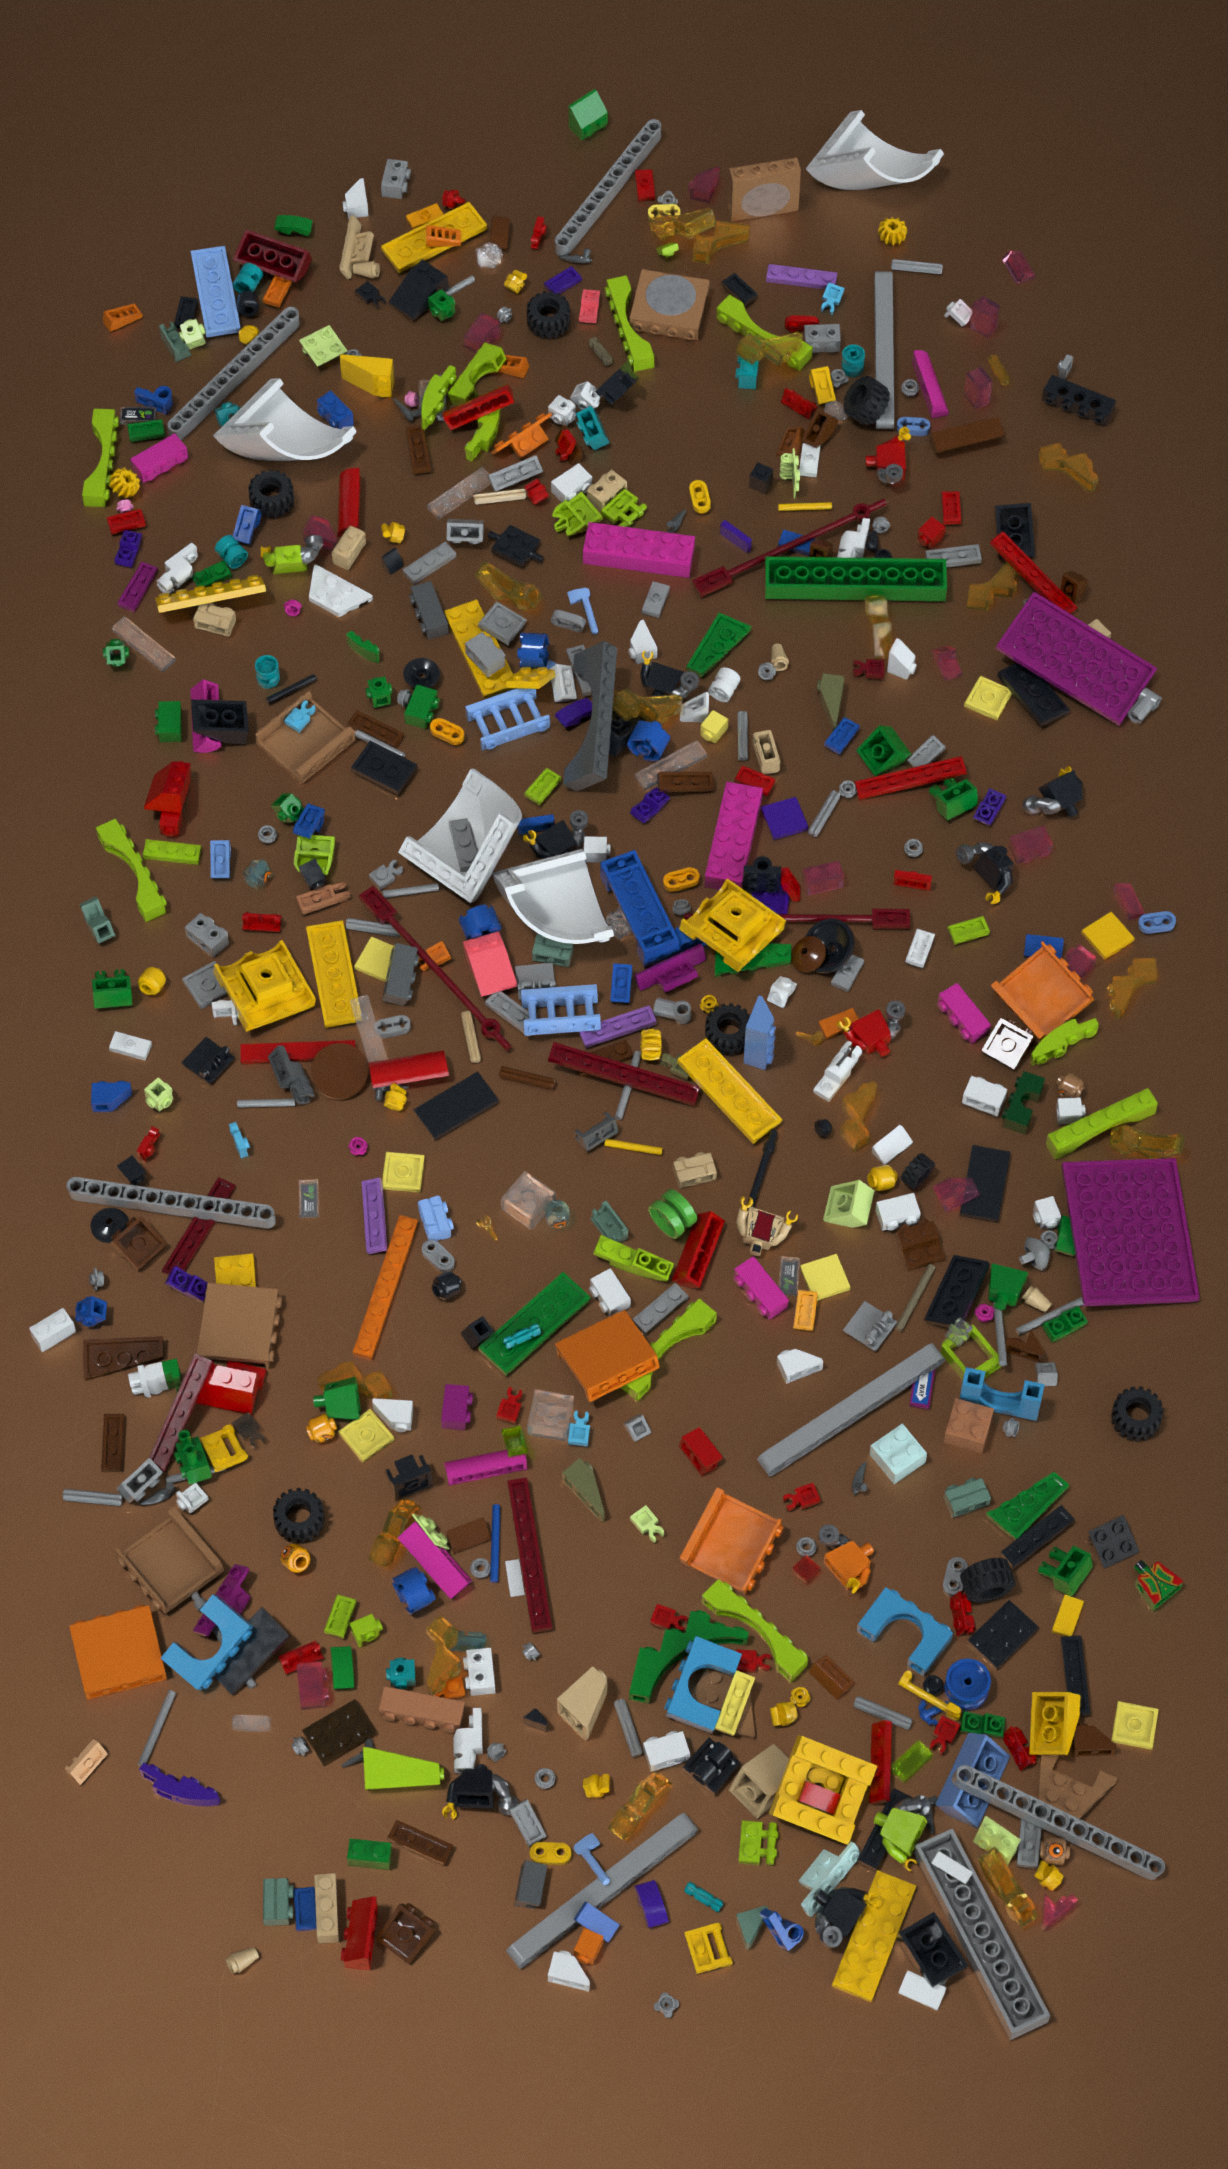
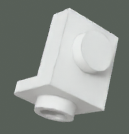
M780 976L772 984L767 1000L784 1008L788 997L795 991L797 983L792 982L789 978Z
M231 1000L212 1002L214 1018L232 1016L233 1025H237L238 1011Z
M194 1483L182 1493L180 1491L176 1492L177 1505L182 1511L186 1510L189 1514L209 1500L197 1483Z

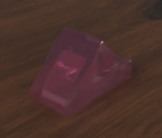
M947 645L931 651L944 681L962 676V671L955 658V648Z
M1045 1894L1043 1898L1041 1929L1043 1931L1047 1930L1072 1910L1077 1904V1898L1073 1894L1068 1897L1063 1896L1055 1905Z

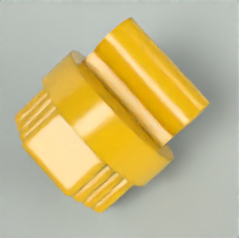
M514 270L512 274H508L504 286L518 294L525 286L523 280H526L527 274Z
M247 325L239 330V341L248 345L260 332L257 327Z
M392 522L390 526L385 523L381 525L383 536L387 538L388 542L401 543L405 533L404 525Z
M393 1083L390 1086L391 1091L386 1092L384 1106L400 1111L407 1100L405 1096L406 1090Z
M792 1702L777 1703L774 1707H770L773 1726L789 1725L795 1722L798 1717L796 1706Z
M593 1774L583 1779L585 1795L588 1798L604 1796V1793L609 1792L610 1776L603 1774L600 1777L598 1774Z
M1041 1861L1035 1877L1039 1879L1038 1883L1042 1887L1053 1891L1061 1883L1064 1876L1056 1866H1048V1863Z

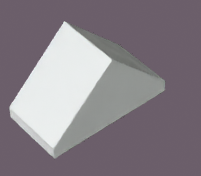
M705 692L681 704L680 721L704 722L709 712V693Z

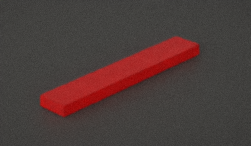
M1003 531L990 541L989 544L1040 596L1069 614L1076 611L1078 607Z
M959 756L855 781L854 784L858 799L862 800L967 775L963 757Z
M355 1040L240 1044L241 1064L270 1063L268 1056L279 1045L285 1047L291 1062H313L317 1053L324 1047L336 1043L349 1044L355 1047Z

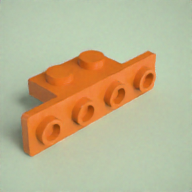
M551 412L547 415L542 413L535 418V423L531 424L529 422L522 426L523 431L520 433L515 431L508 436L509 440L505 443L502 440L494 445L495 449L491 453L495 454L510 444L520 459L548 440V437L539 424L551 417Z

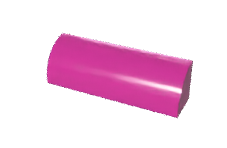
M922 350L913 351L912 365L931 419L948 416L949 411L928 353Z
M205 679L201 680L191 688V699L219 700L218 684ZM192 723L194 752L207 753L221 747V741L193 732Z
M511 1449L444 1462L448 1486L527 1470V1461L524 1449L514 1453L511 1452Z
M417 1521L398 1537L401 1543L450 1599L472 1582L470 1577L444 1548L436 1546Z

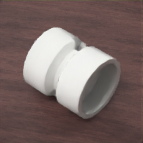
M720 668L715 676V681L712 682L708 689L709 694L720 702H728L740 682V676L732 669Z

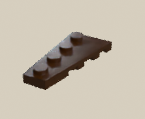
M163 1336L83 1340L84 1380L163 1358Z

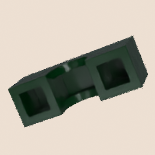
M1023 1071L1021 1077H1017L1014 1085L1017 1089L1015 1093L1011 1092L1008 1100L1010 1107L1009 1109L1005 1108L1002 1119L1005 1120L1004 1128L1026 1134L1033 1110L1024 1107L1022 1102L1030 1100L1038 1103L1045 1078Z

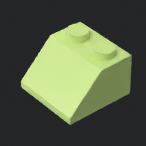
M860 1180L831 1186L823 1221L851 1228L867 1225L875 1190Z

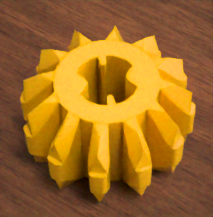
M891 217L890 219L885 218L884 222H880L878 229L880 241H885L886 245L891 243L894 246L895 243L900 245L901 241L905 240L907 234L905 221H900V218L894 219Z
M125 467L122 469L118 468L111 475L109 486L113 488L112 492L118 493V497L122 495L124 499L131 498L139 490L140 479L136 478L137 474H133L131 469L127 471Z
M654 1029L642 1030L640 1036L642 1059L648 1061L658 1060L661 1057L662 1048L661 1032Z

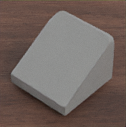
M1055 1362L1035 1363L1037 1383L1045 1384L1044 1386H1056L1058 1373Z
M641 1414L623 1423V1426L634 1442L652 1433L644 1416Z

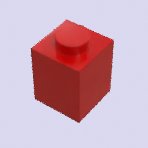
M931 517L918 530L917 541L922 546H926L931 550L944 537L946 526Z
M182 811L181 813L161 812L159 822L161 835L167 837L179 836L183 818Z

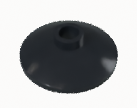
M417 658L405 666L403 676L405 682L414 689L416 685L431 688L438 682L440 670L434 661L427 658Z
M104 1208L93 1216L90 1224L91 1232L98 1241L110 1244L113 1241L111 1236L119 1229L123 1232L127 1228L125 1224L129 1219L120 1209ZM108 1221H113L112 1224H106Z

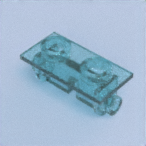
M445 1631L444 1650L466 1651L485 1648L486 1634H482V1632H468V1636H464V1631Z

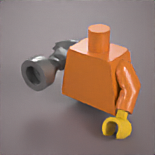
M824 1525L819 1531V1540L823 1545L832 1549V1551L824 1555V1564L847 1590L853 1588L852 1593L854 1594L857 1589L866 1585L871 1572V1561L868 1556L874 1552V1549L868 1542L859 1548L854 1541H851L842 1533L839 1535V1531L835 1526Z

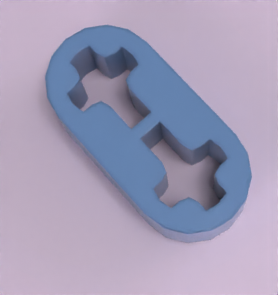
M901 417L897 421L896 428L898 433L903 424H906V427L910 430L908 433L912 436H926L930 432V422L925 418Z

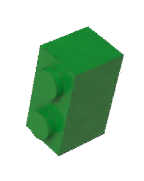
M416 685L404 713L405 724L426 730L428 723L430 724L433 720L434 709H437L440 703L437 690Z
M181 701L159 702L158 709H155V719L158 720V724H155V736H159L160 743L182 742Z
M349 1839L348 1866L390 1871L392 1845L390 1842Z

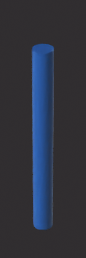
M498 1504L492 1505L490 1582L492 1583L498 1582L500 1505Z

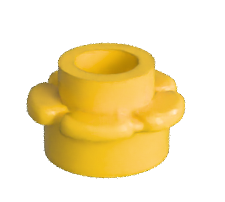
M712 995L704 996L700 1004L701 1010L706 1011V1013L714 1012V1008L719 1006L716 998Z
M798 1687L792 1690L790 1700L794 1705L804 1707L806 1703H809L810 1694L807 1689Z

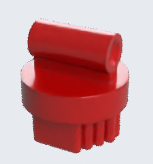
M458 190L444 191L442 196L443 206L454 210L457 208L458 203L461 205L466 204V199L459 196Z
M538 478L524 486L528 492V498L531 499L534 505L547 499L549 496L545 485H542Z

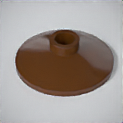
M804 937L794 945L791 952V962L801 972H812L823 963L826 956V947L817 937Z

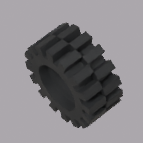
M924 1153L918 1154L906 1166L900 1180L912 1190H915L932 1173L935 1162Z

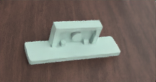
M850 1842L839 1857L823 1849L799 1879L801 1886L811 1890L801 1903L808 1916L812 1917L821 1906L813 1899L814 1894L819 1889L829 1894L857 1862L861 1852L855 1843Z

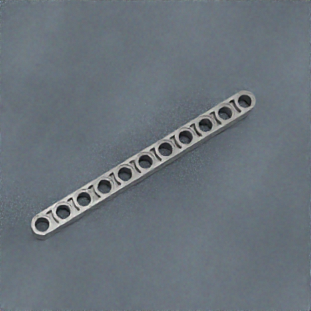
M651 119L644 125L556 236V255L564 256L572 252L661 139V122L659 120Z
M875 271V380L885 385L890 392L888 407L885 409L884 414L881 415V418L876 420V429H894L893 274L889 271Z
M295 307L284 309L168 422L169 436L175 433L180 440L184 439L299 327L298 310Z
M81 1177L70 1178L66 1185L70 1197L76 1201L191 1218L198 1217V1219L204 1220L212 1219L218 1222L259 1228H271L276 1223L273 1208L265 1204ZM75 1187H81L79 1190L73 1191ZM93 1190H99L96 1194L91 1193ZM114 1192L118 1193L116 1196H110ZM132 1195H137L135 1199H129ZM156 1198L155 1201L148 1202L149 1199ZM169 1201H175L172 1205L167 1204ZM190 1203H193V1204H194L193 1207H190V1208H187V1207H186V1206H187L188 1204H190ZM213 1206L211 1210H205L206 1207ZM232 1209L230 1213H224L225 1210ZM245 1212H252L249 1216L243 1215ZM264 1215H271L267 1219L262 1218Z
M933 1343L928 1344L763 1452L757 1458V1461L768 1476L775 1475L912 1385L921 1375L925 1376L938 1368L945 1361V1358Z
M962 1765L952 1775V1783L957 1788L1146 1879L1154 1880L1165 1870V1863L1161 1858L970 1766ZM959 1773H964L967 1776V1781L960 1779ZM978 1782L984 1783L986 1790L980 1789ZM997 1791L1003 1792L1005 1799L999 1798ZM1016 1800L1022 1801L1024 1808H1019ZM1035 1809L1042 1811L1043 1817H1038L1035 1814ZM1055 1818L1061 1820V1827L1054 1823ZM1073 1828H1078L1081 1831V1836L1076 1835L1073 1832ZM1092 1837H1097L1100 1840V1845L1095 1844L1092 1841ZM1111 1846H1116L1119 1849V1854H1115ZM1130 1855L1136 1856L1138 1863L1132 1862ZM1149 1865H1155L1157 1872L1151 1871Z
M686 1813L680 1814L607 1870L605 1873L610 1879L609 1884L603 1885L599 1878L594 1880L514 1942L506 1950V1953L519 1969L523 1968L580 1924L574 1918L584 1902L589 1903L596 1909L601 1908L690 1839L698 1831V1828Z

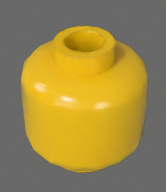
M155 967L145 969L138 979L140 990L147 995L159 993L166 982V977L162 970Z
M889 1165L873 1167L867 1175L868 1184L875 1191L892 1189L898 1178L896 1171Z

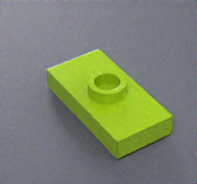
M546 767L526 790L524 796L540 805L559 784L561 776Z
M984 916L948 926V931L954 945L990 934Z
M337 1594L324 1629L325 1634L344 1639L357 1603L356 1599Z

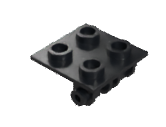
M205 1037L181 1064L208 1084H211L235 1057L229 1053L230 1049L227 1046L220 1047L208 1037Z
M1124 1515L1088 1531L1089 1536L1087 1539L1090 1544L1094 1545L1104 1569L1140 1552Z

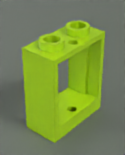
M974 1325L962 1328L958 1335L943 1341L940 1353L962 1380L966 1367L951 1349L969 1337H972L989 1357V1360L975 1368L986 1371L984 1379L1001 1368L998 1354Z

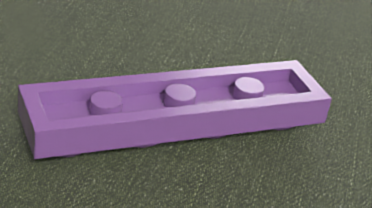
M774 264L768 265L766 282L825 290L828 282L836 285L837 280L836 272Z
M649 1005L601 1021V1030L578 1033L584 1047L588 1048L656 1025V1019Z
M379 1177L361 1181L366 1251L368 1254L387 1251L382 1180Z

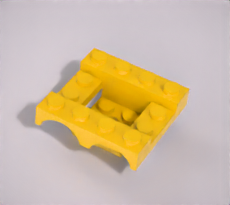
M727 878L715 896L711 899L706 897L693 916L688 920L684 918L681 920L679 930L693 940L696 938L702 940L724 956V963L739 972L784 930L786 920ZM731 912H738L740 915L736 916ZM717 921L738 936V940H734L712 923Z
M283 940L279 941L275 947L267 952L255 954L250 951L245 953L240 960L231 965L219 966L218 963L214 964L213 974L220 986L225 988L238 1011V1018L246 1032L315 1007L316 998ZM268 973L271 975V977L264 978L261 976V974ZM243 979L247 980L249 986L251 987L254 995L257 998L256 1001L254 1000L252 994L250 993Z
M798 1735L769 1814L848 1845L855 1828L854 1821L867 1786L871 1785L877 1766ZM847 1777L833 1816L828 1812L797 1801L804 1781L812 1784L819 1782L823 1788L839 1793L843 1779Z

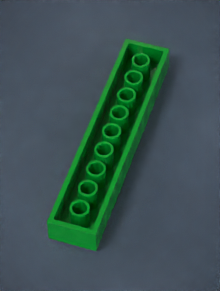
M766 557L765 599L946 601V559Z

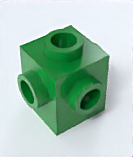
M442 289L428 297V306L432 315L438 317L441 322L446 318H450L455 313L456 303L454 298L448 296Z
M111 639L110 642H107L106 648H103V658L107 659V665L121 666L125 664L126 657H129V646H125V641ZM118 649L120 650L119 653H114L113 651Z
M385 676L367 680L368 688H365L367 699L371 698L373 708L391 704L390 694L393 691L391 683H387Z
M282 793L271 805L277 813V818L282 822H296L304 810L301 806V801L292 793Z

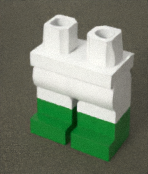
M177 1358L150 1364L145 1368L143 1365L137 1366L138 1372L128 1374L133 1395L144 1393L145 1398L151 1397V1394L157 1395L163 1390L173 1388L178 1393L183 1381Z

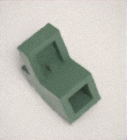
M96 896L79 904L86 926L98 944L115 936L111 923L104 915Z

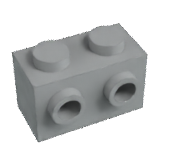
M387 159L381 183L382 197L402 199L403 193L407 192L408 183L406 180L410 179L411 169H408V161Z
M839 324L804 325V342L813 347L812 353L840 352Z
M448 519V541L452 543L469 541L471 544L483 542L484 520Z
M483 632L465 643L466 655L487 677L505 666L504 652L500 648L498 649L494 645L493 640Z
M202 913L198 914L185 926L186 937L212 958L229 944L227 931L222 927L216 926L209 916L205 917Z
M149 1458L122 1482L116 1490L128 1503H131L133 1500L138 1502L146 1494L144 1490L148 1486L152 1489L160 1481L158 1477L163 1472Z

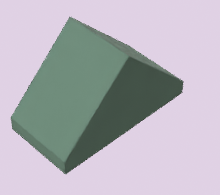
M765 1905L736 1914V1922L744 1946L748 1950L764 1922L759 1913L765 1908H769Z

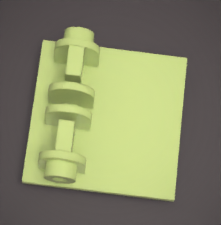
M330 325L299 340L303 346V353H308L317 367L347 352V349Z
M793 448L791 454L784 453L781 456L780 477L783 480L792 479L793 497L795 499L796 491H799L800 471L798 470L799 458L798 455H795V449Z
M412 1514L436 1546L448 1550L451 1549L447 1544L449 1542L442 1533H438L435 1529L437 1525L431 1518Z
M985 1816L973 1840L980 1848L1007 1866L1012 1857L1017 1853V1847L1021 1839L987 1816Z

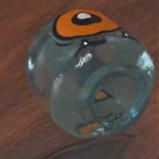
M262 859L250 861L243 872L244 881L254 888L263 886L271 874L268 863Z
M561 1200L549 1202L545 1208V1221L552 1228H562L568 1224L570 1220V1208Z

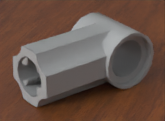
M1144 688L1137 702L1128 711L1127 716L1132 722L1141 723L1151 710L1154 711L1158 707L1162 697L1148 688Z
M657 998L654 1003L653 1014L674 1019L677 1023L684 1025L691 1020V1006L686 1001L674 1002Z

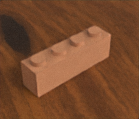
M385 1686L379 1707L380 1717L387 1721H394L396 1719L408 1725L417 1723L429 1729H434L435 1727L442 1728L449 1733H454L457 1729H461L465 1713V1702Z

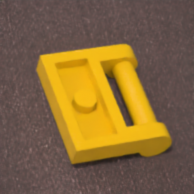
M231 1424L224 1426L222 1430L199 1438L215 1473L241 1463L248 1458L246 1451L242 1449L234 1434L235 1429ZM228 1437L236 1453L235 1455L230 1456L222 1439Z
M714 1923L684 1932L696 1974L733 1964L731 1957L728 1956L721 1934V1923ZM710 1933L714 1936L720 1959L717 1960L714 1959L707 1936Z

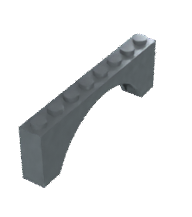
M605 641L574 654L573 671L587 679L591 688L593 702L591 720L585 739L575 757L564 769L563 785L576 792L607 779L617 647Z

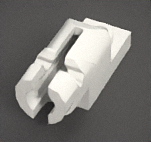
M863 518L862 525L858 524L857 532L845 531L840 540L837 557L863 558L870 519Z
M190 543L164 563L166 572L156 581L162 593H169L170 595L174 592L173 587L179 588L180 585L193 576V569L189 563H193L198 557L197 547L193 543Z
M846 1041L826 1068L822 1079L813 1089V1093L828 1102L831 1101L848 1079L851 1069L862 1054L861 1048L856 1046L852 1051L851 1058L848 1057V1054L851 1052L850 1046L852 1042Z
M473 1708V1715H469L470 1728L457 1729L454 1734L455 1774L461 1775L464 1769H474L476 1754H483L481 1708Z

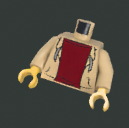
M742 1196L740 1197L742 1207L739 1208L736 1224L740 1235L743 1236L742 1241L751 1245L749 1253L753 1256H760L762 1249L769 1250L771 1246H777L786 1238L792 1227L791 1223L798 1219V1214H796L794 1219H790L788 1215L791 1210L786 1213L787 1220L784 1221V1217L751 1207L753 1204L751 1197L749 1202L744 1204L745 1197Z

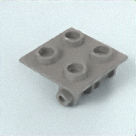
M553 963L515 966L519 1000H521V990L556 987Z
M864 1301L843 1331L876 1352L897 1324V1321L892 1318L893 1314L890 1311L882 1312Z

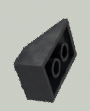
M421 260L409 271L388 302L392 307L414 321L429 308L428 297L441 289L444 292L449 290L448 276L426 261Z
M1031 503L996 505L994 507L996 536L1003 531L1028 557H1035ZM998 553V555H999V560L1004 559V558Z
M191 699L193 732L224 743L246 744L249 732L246 701Z
M621 700L615 702L612 707L609 754L614 757L627 747L629 737L637 722H648L649 718Z
M935 1912L898 1933L897 1940L932 1988L968 1967V1964Z

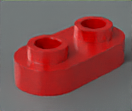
M791 315L785 318V329L790 332H804V325H819V319L815 316Z

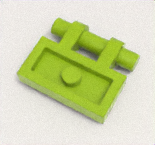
M624 488L601 510V515L613 524L620 520L622 523L618 526L630 527L636 518H640L644 514L647 506L644 503L637 506L638 498ZM631 510L632 513L627 516L626 513Z
M742 1820L738 1863L759 1865L760 1857H766V1864L774 1865V1858L777 1857L775 1845L779 1833L777 1831V1823H769L768 1830L765 1831L762 1830L763 1822ZM761 1839H768L766 1849L761 1848Z

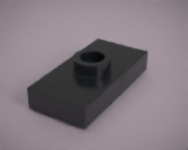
M736 273L722 281V286L732 296L741 301L744 307L758 297V294Z
M180 297L174 321L175 328H180V325L184 324L187 320H194L198 298Z

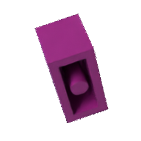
M445 1384L441 1417L443 1429L466 1430V1423L470 1424L471 1412L468 1411V1405H472L473 1393H470L469 1386Z

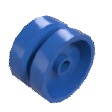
M970 1658L958 1660L947 1671L944 1685L946 1699L949 1703L952 1702L964 1711L979 1708L988 1697L991 1684L990 1673L985 1665L978 1660Z

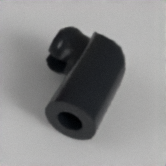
M872 531L868 533L869 541L866 544V548L868 551L876 552L879 548V539L877 532Z

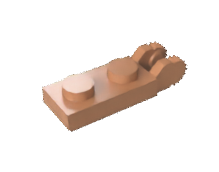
M340 882L296 896V901L302 915L338 902H344L350 899L351 895L348 891L335 895V893L347 888L345 882Z

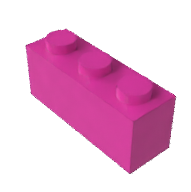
M174 433L130 459L132 470L145 483L154 479L157 475L168 471L178 463L184 462L188 458L187 447Z
M958 983L939 994L937 1003L939 1009L948 1015L950 1023L960 1030V1035L964 1040H968L970 1044H973L990 1033L991 1024Z
M754 1256L734 1268L733 1279L739 1287H743L747 1298L751 1302H755L762 1316L765 1315L770 1320L788 1308V1298Z

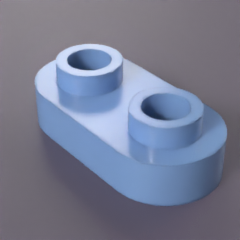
M1168 911L1144 914L1139 918L1138 928L1145 934L1170 931L1175 927L1176 917Z

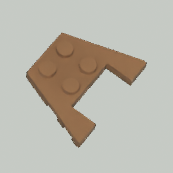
M707 1668L692 1691L691 1696L697 1702L721 1711L733 1677ZM749 1694L737 1727L736 1736L754 1740L755 1730ZM676 1720V1723L687 1725Z
M1040 1755L1038 1799L1078 1819L1090 1810L1093 1804L1099 1798L1101 1799L1117 1781L1116 1777L1100 1771L1093 1787H1090L1053 1770L1059 1755Z

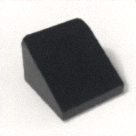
M396 547L382 556V567L390 575L404 566Z
M533 1709L523 1717L525 1725L543 1732L548 1731V1722L537 1709Z

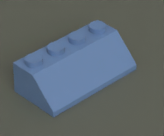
M758 996L746 1025L744 1064L765 1070L767 1064L771 1065L773 1061L776 1026H774V1017L762 996Z
M968 1733L935 1805L948 1816L978 1828L989 1803L954 1786L952 1775L960 1766L967 1765L1000 1780L1010 1755L986 1734ZM959 1773L960 1779L967 1781V1776L964 1773ZM978 1782L979 1788L986 1790V1785Z

